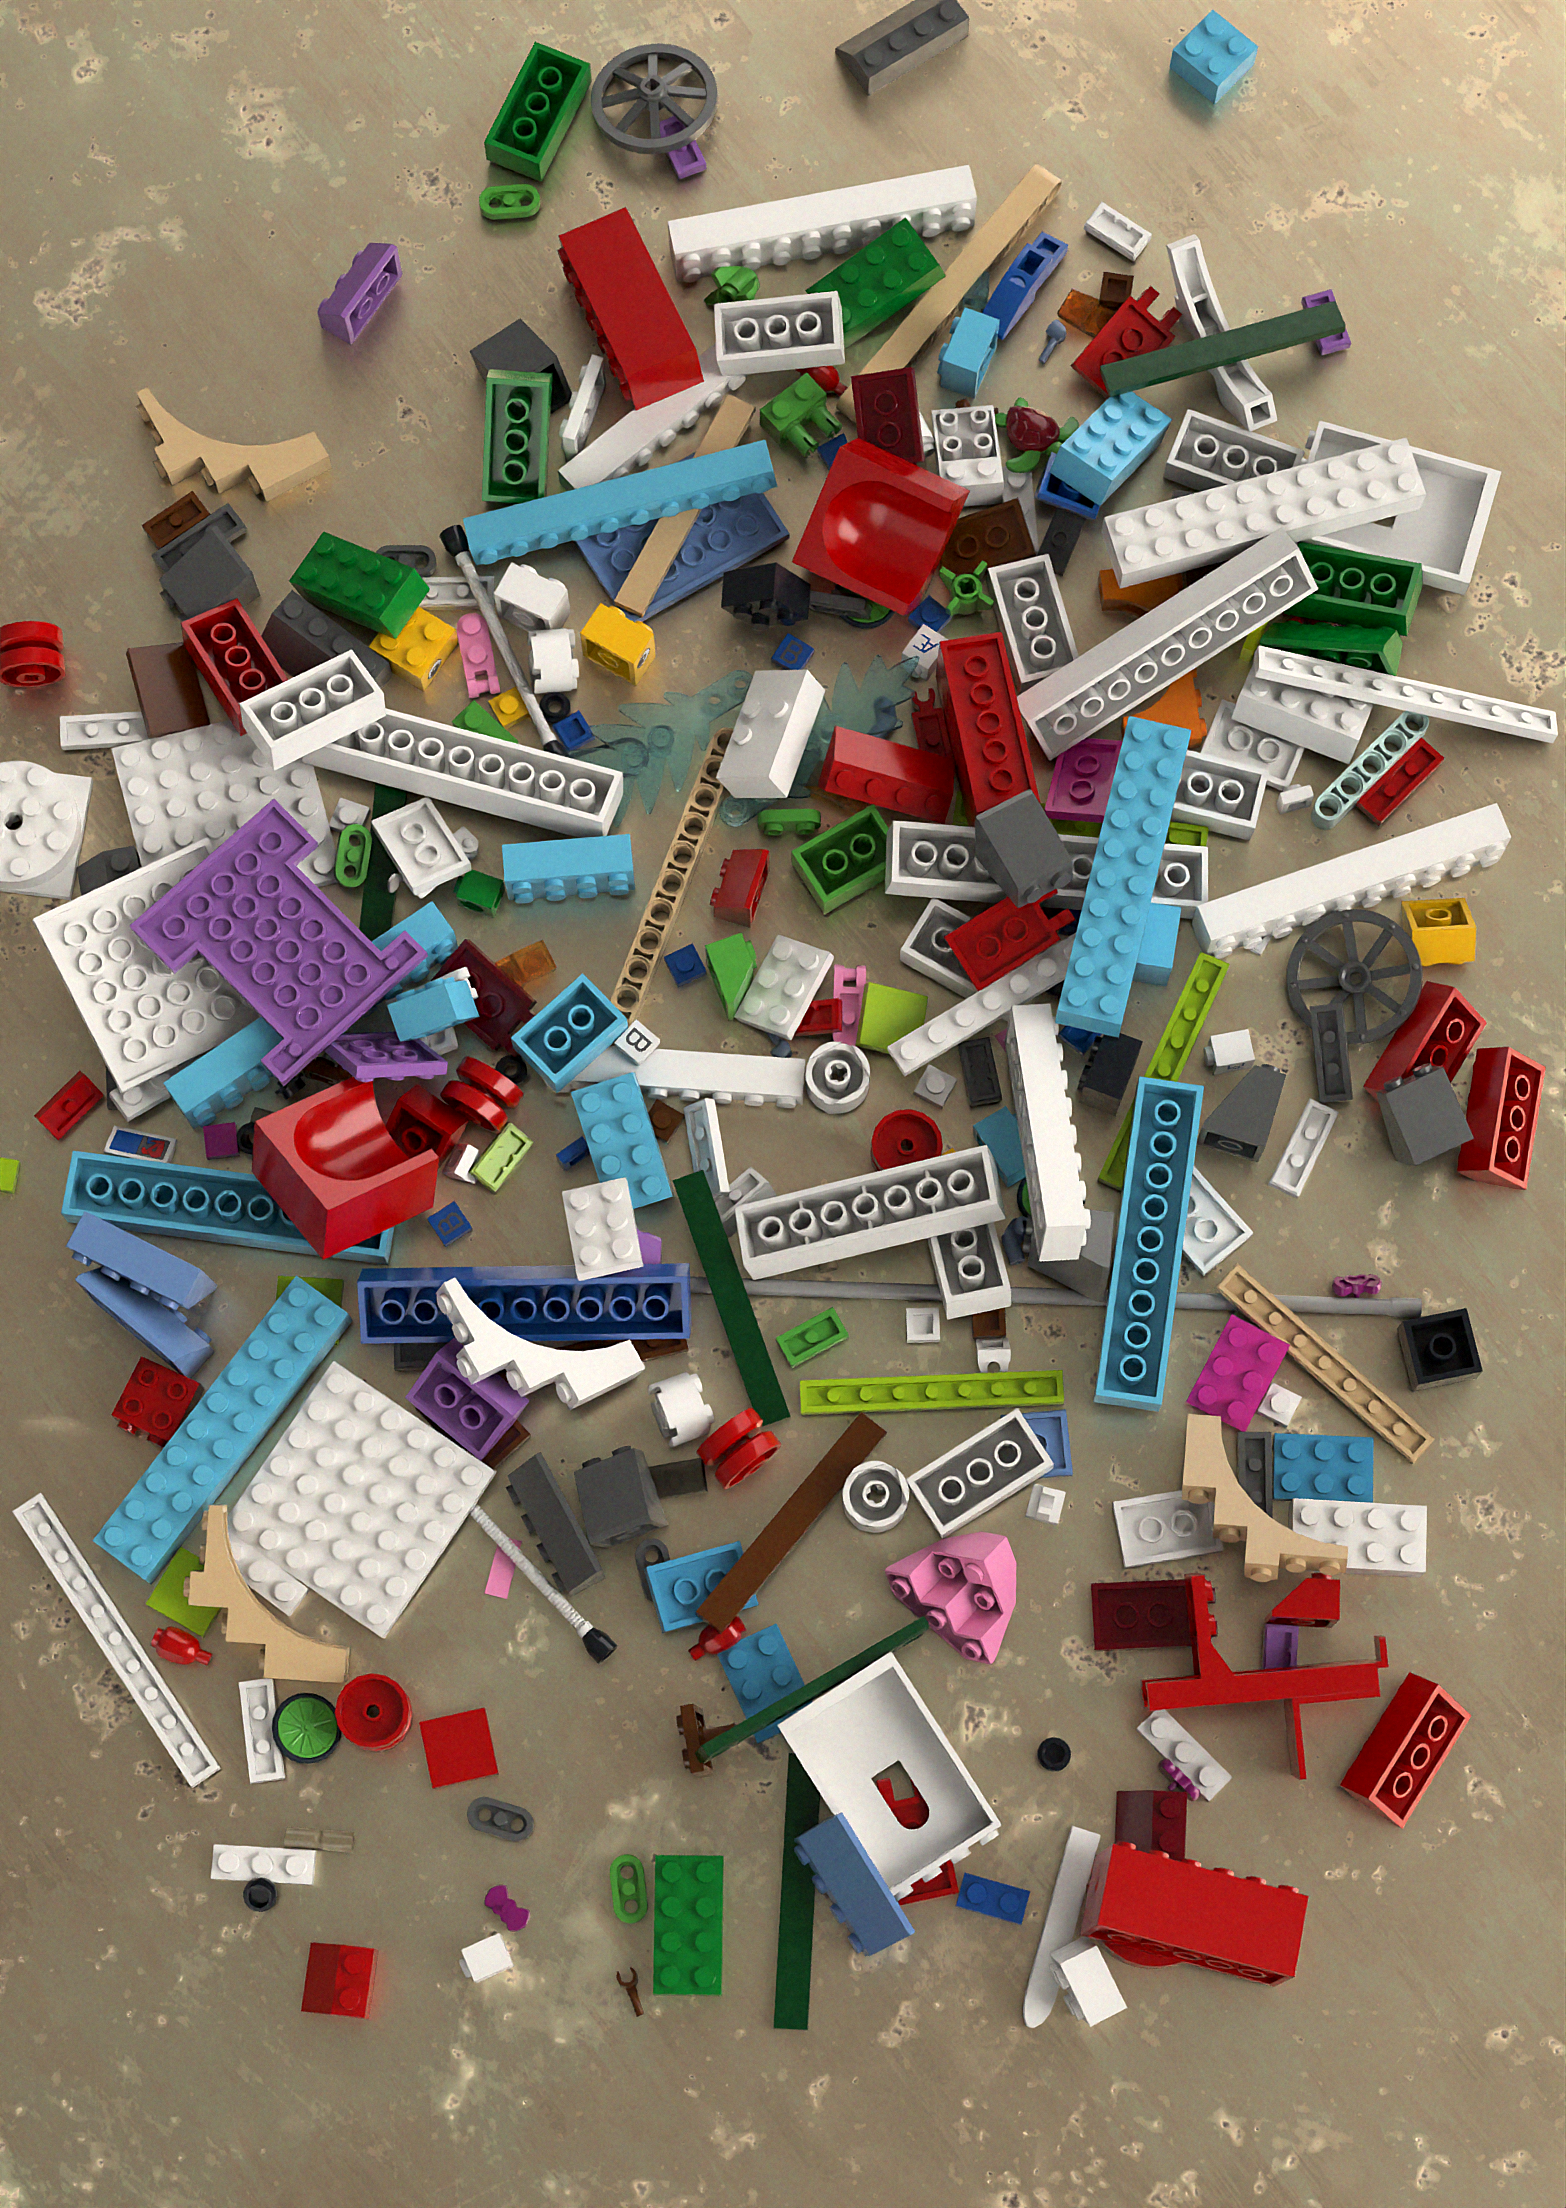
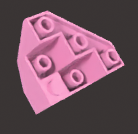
M976 1532L944 1538L888 1566L884 1570L894 1596L917 1617L921 1618L924 1616L930 1625L929 1627L965 1659L992 1664L995 1661L1016 1603L1017 1563L1007 1536Z

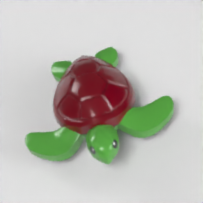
M1021 397L1017 399L1013 407H1010L1007 414L998 413L995 415L996 426L1006 428L1011 443L1016 448L1025 451L1023 455L1006 461L1007 469L1016 473L1033 471L1037 467L1041 454H1047L1048 457L1051 452L1057 454L1060 446L1079 428V422L1074 417H1069L1065 425L1059 428L1051 416L1041 410L1028 407L1027 401Z

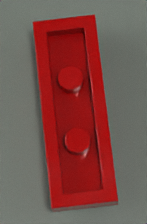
M1421 737L1357 801L1356 806L1380 826L1443 763L1445 758Z

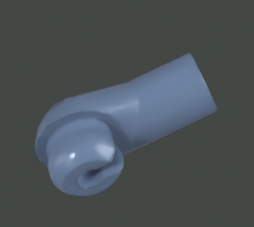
M1025 1216L1013 1219L1001 1237L1011 1266L1025 1261L1020 1246L1026 1231L1027 1217Z

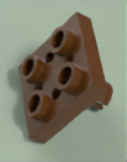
M695 1704L680 1706L681 1715H676L679 1735H684L687 1748L682 1749L685 1769H690L691 1774L699 1778L714 1776L712 1761L709 1760L704 1764L700 1763L695 1752L703 1744L736 1726V1724L731 1723L730 1725L706 1729L703 1709Z

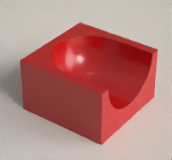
M856 438L839 447L792 559V563L905 616L922 603L970 490L860 438Z
M351 1077L255 1121L252 1173L322 1260L433 1208L439 1157L432 1149L413 1158H409L402 1152L391 1138L381 1119L374 1097L373 1081L362 1082Z

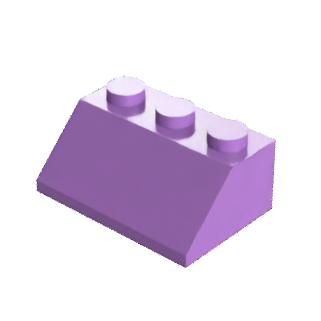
M369 243L364 251L360 250L355 255L352 267L348 273L342 274L339 277L332 295L329 298L326 297L319 305L318 317L323 329L350 345L354 343L403 275L397 246L390 243Z
M453 1338L436 1352L405 1398L481 1461L513 1425L529 1403V1400L524 1396L520 1397L518 1391L514 1390L497 1373L471 1385L469 1379L460 1373L457 1366L458 1359L456 1355L464 1346Z

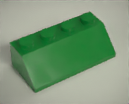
M1288 620L1285 623L1274 622L1260 639V645L1393 676H1397L1403 646L1397 630L1387 626H1378L1376 629L1363 628L1356 624H1348L1345 627L1332 626L1325 622L1309 625L1294 620Z

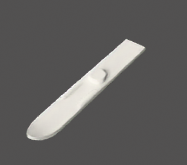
M1071 1826L1025 1992L1023 2018L1025 2026L1030 2028L1043 2023L1050 2014L1056 2000L1060 1984L1056 1983L1049 1969V1965L1053 1964L1049 1954L1070 1944L1072 1941L1101 1836L1100 1834L1075 1826Z

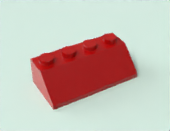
M835 725L817 787L827 792L945 824L954 793L955 759Z
M1426 981L1414 1011L1405 1023L1397 1029L1363 1087L1378 1102L1376 1092L1385 1088L1383 1085L1385 1082L1396 1077H1402L1404 1080L1414 1075L1413 1069L1427 1063H1431L1432 1066L1444 1067L1451 1084L1487 1022L1455 987Z
M1511 1047L1477 1049L1466 1113V1121L1474 1139L1461 1144L1457 1172L1477 1182L1527 1190L1546 1070L1545 1066Z
M1409 1672L1354 1763L1347 1771L1340 1786L1357 1801L1403 1829L1471 1718V1715L1439 1684Z

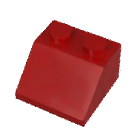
M737 849L732 851L730 859H724L719 875L724 877L721 887L714 888L710 900V905L714 906L715 918L751 928L770 871L769 850Z
M416 1084L398 1098L385 1127L396 1145L409 1158L432 1149L439 1157V1169L455 1145L458 1144L469 1119Z
M1312 1573L1311 1578H1306L1266 1616L1265 1623L1332 1628L1340 1620V1579H1332V1575Z
M311 1942L301 2011L369 2020L378 1950L366 1947Z

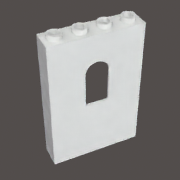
M1319 421L1317 431L1310 430L1305 448L1311 450L1309 458H1302L1300 465L1391 442V440ZM1410 446L1426 492L1421 509L1396 515L1392 528L1369 522L1298 541L1422 563L1423 584L1465 596L1501 471Z
M892 1652L881 1657L777 1725L833 1815L841 1812L844 1814L896 1901L913 1891L911 1884L920 1878L926 1883L940 1874L942 1870L939 1866L951 1859L953 1864L968 1856L970 1854L969 1846L977 1841L984 1845L999 1835L996 1829L1002 1826V1824ZM898 1760H900L929 1807L928 1820L918 1829H907L898 1822L871 1779Z

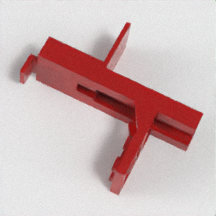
M1200 1573L1184 1574L1194 1675L1140 1679L1143 1707H1148L1149 1711L1283 1699L1291 1775L1299 1780L1307 1779L1299 1704L1380 1697L1378 1668L1389 1667L1385 1636H1374L1376 1659L1373 1660L1360 1659L1231 1671L1211 1643V1635H1216L1215 1617L1208 1613L1207 1601H1213L1211 1581H1207L1205 1575Z

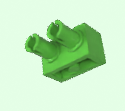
M807 372L760 409V426L779 446L790 440L804 457L810 456L809 450L814 453L819 447V443L804 429L811 421L821 429L828 439L834 437L833 431L835 434H838L843 426L827 410V394Z

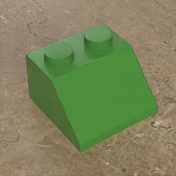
M742 933L705 945L706 964L728 1021L735 1019L734 1016L753 982V969L757 968L755 961L757 957L750 940L745 942Z

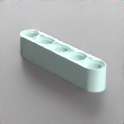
M1404 711L1318 797L1311 813L1313 824L1323 830L1335 827L1356 806L1357 801L1421 737H1424L1429 725L1428 715ZM1406 722H1415L1420 729L1416 731L1410 730L1406 726ZM1393 743L1398 747L1399 751L1390 752L1385 748L1384 744ZM1371 764L1375 766L1377 772L1368 773L1364 770L1363 765ZM1345 785L1351 786L1355 789L1356 793L1348 795L1342 791L1341 787ZM1329 807L1334 811L1335 815L1325 816L1321 813L1320 808Z

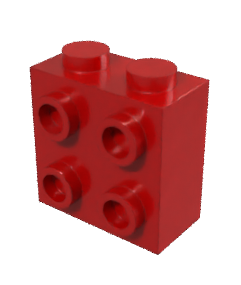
M141 1356L111 1415L118 1421V1428L132 1435H135L136 1431H140L148 1435L146 1441L164 1448L195 1408L204 1388L199 1382Z

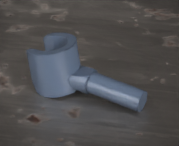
M1057 319L1046 329V333L1051 339L1038 359L1043 364H1045L1054 347L1063 342L1067 335L1066 327Z
M764 1031L772 1043L776 1045L770 1051L773 1057L790 1058L792 1056L790 1044L777 1035Z

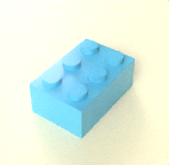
M582 973L511 1037L513 1048L558 1093L628 1029L627 1018Z

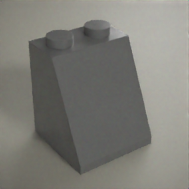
M521 318L470 350L477 370L485 382L490 369L551 373L550 414L570 402L572 392L557 355Z
M217 526L211 528L159 579L163 589L160 595L170 609L175 606L180 612V615L177 616L180 622H184L236 598L245 607L260 596L253 572Z
M1031 789L975 816V857L1017 908L1028 903H1034L1041 896L1054 889L1063 888L1072 881L1073 859Z
M1431 1063L1413 1069L1414 1075L1404 1080L1402 1077H1396L1383 1084L1385 1088L1376 1092L1392 1150L1398 1162L1416 1166L1474 1139L1444 1067L1432 1066Z
M1262 1064L1261 1067L1255 1065L1204 1121L1197 1144L1259 1162L1268 1140L1286 1074L1280 1073V1069L1272 1065Z
M1089 1209L1090 1229H1086V1246H1081L1079 1258L1056 1261H1039L1032 1216L1027 1215L1022 1251L1029 1253L1027 1266L1097 1302H1103L1110 1270L1114 1212Z
M630 1445L612 1451L613 1456L601 1461V1458L598 1457L582 1463V1469L574 1471L590 1545L611 1548L668 1525L644 1453L639 1449H631Z

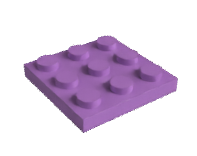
M396 1031L342 1033L324 1050L330 1058L340 1064L356 1080L362 1082L374 1081V1078L380 1077L395 1081L403 1080L404 1076L432 1079L434 1075L447 1074L448 1062L420 1039L400 1042Z

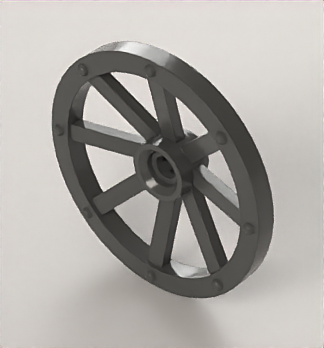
M646 44L620 53L610 60L599 72L591 92L592 113L601 133L618 147L640 154L667 153L690 144L709 127L718 105L717 84L709 66L695 53L671 44ZM658 59H668L682 63L663 77L658 76ZM648 60V76L645 78L625 70L626 67L634 63ZM694 70L702 79L706 89L671 86V84ZM614 77L637 87L604 97L606 88ZM670 97L704 99L706 101L700 115L694 120ZM637 100L616 127L612 125L603 111V108ZM666 108L686 128L674 135L661 138L659 110ZM644 109L650 111L651 139L637 138L625 133Z
M1361 909L1338 911L1312 924L1295 944L1287 967V989L1291 1003L1299 1017L1311 1029L1310 1010L1303 1000L1301 990L1342 986L1341 990L1329 1004L1344 1003L1349 995L1353 994L1357 1032H1346L1347 1044L1354 1045L1380 1040L1402 1026L1414 1011L1423 985L1421 958L1410 936L1388 917ZM1353 922L1370 923L1384 929L1362 962H1359ZM1340 924L1343 925L1349 961L1346 964L1314 941L1326 930ZM1394 936L1402 945L1409 963L1371 971V966L1391 937ZM1308 949L1339 971V976L1299 980L1300 968L1306 951ZM1353 973H1360L1362 976L1361 981L1357 984H1353L1351 981ZM1410 974L1409 989L1402 1005L1372 984V981ZM1365 992L1395 1013L1388 1021L1370 1030H1367L1363 995Z

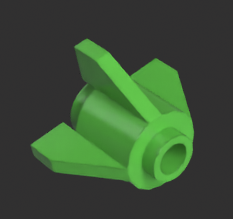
M743 266L717 267L711 273V276L718 289L711 292L704 299L706 305L754 300L755 294L760 287L756 273Z
M982 560L973 572V575L962 574L956 577L954 573L945 567L940 569L939 577L950 592V603L946 607L948 615L952 616L958 613L966 615L975 611L991 610L994 606V600L982 593L981 580L987 569L986 562Z

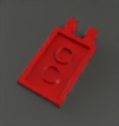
M1152 286L1145 289L1137 300L1131 295L1126 298L1070 365L1106 399L1109 398V394L1100 374V366L1167 348L1176 337L1169 330L1182 314L1174 306L1159 321L1150 314L1147 308L1159 295Z
M1057 889L1041 896L1036 902L1028 903L1020 908H1017L1007 896L944 936L978 992L1061 941L1057 931L1076 919L1067 908L1049 920L1039 905L1059 893Z
M890 1778L876 1780L880 1794L903 1827L918 1829L927 1822L929 1807L911 1778L910 1782L914 1797L897 1801L894 1799ZM951 1859L939 1866L942 1872L926 1883L920 1878L911 1884L913 1891L897 1901L899 1906L959 1893L954 1865Z

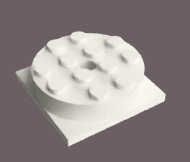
M26 761L0 763V891L72 900L93 786L92 777L54 773L41 765ZM21 820L23 822L22 826L16 830L8 829L16 821Z

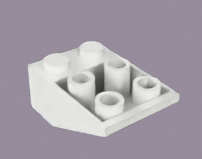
M993 405L932 410L937 475L970 490L963 507L1003 503L1004 480Z

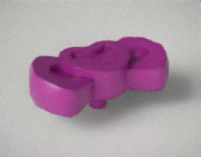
M1375 1274L1337 1276L1332 1283L1333 1292L1341 1297L1353 1293L1354 1298H1359L1360 1294L1364 1292L1377 1294L1382 1287V1280Z
M1166 1758L1159 1762V1770L1172 1782L1167 1787L1169 1791H1174L1177 1787L1181 1792H1187V1799L1193 1802L1200 1797V1790L1169 1759Z
M497 1885L489 1889L485 1896L484 1904L500 1916L501 1921L506 1923L508 1931L515 1932L525 1928L530 1919V1910L517 1907L516 1902L509 1899L506 1885Z

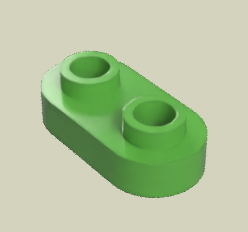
M529 184L492 186L486 188L480 194V210L485 217L493 220L530 217L536 214L540 208V195L538 190ZM523 201L530 202L528 206L520 205ZM493 203L500 204L498 208L490 207Z
M774 809L761 811L757 814L758 829L763 830L764 834L770 836L781 835L783 831H796L800 835L813 834L815 829L821 827V813L815 809Z
M349 825L339 834L333 873L335 880L346 888L359 886L367 876L372 837L369 830L363 825ZM351 835H356L359 838V844L356 847L349 843ZM351 866L354 869V876L352 878L345 876V867Z
M629 1854L621 1855L612 1862L610 1867L613 1907L616 1916L622 1922L634 1924L641 1921L648 1910L644 1868L640 1860L635 1856ZM625 1866H630L634 1870L633 1876L629 1879L621 1876V1870ZM629 1900L635 1901L638 1905L634 1913L625 1911V1904Z

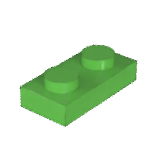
M475 700L452 720L454 727L519 744V741Z
M831 1307L776 1337V1342L792 1369L847 1339L849 1334L836 1311Z

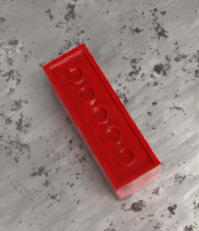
M624 207L559 235L562 248L558 249L557 252L564 266L562 267L569 285L572 284L575 289L573 292L580 308L583 307L586 312L587 323L591 331L594 330L597 335L596 340L602 354L606 353L607 362L613 377H617L619 380V388L624 400H631L637 411L704 382L696 347L627 208Z
M1002 632L939 641L936 681L953 759H955V768L968 827H975V816L1028 789L1033 791L1040 803Z
M1117 1841L1116 1844L1110 1845L1095 1855L1080 1936L1183 1961L1186 1964L1273 1987L1295 1977L1309 1896L1299 1894V1889L1288 1885H1279L1278 1888L1266 1885V1880L1254 1876H1247L1246 1879L1233 1876V1871L1225 1868L1216 1867L1213 1870L1202 1868L1200 1862L1192 1859H1181V1862L1168 1859L1169 1855L1158 1850H1149L1148 1853L1136 1850V1845L1123 1841Z

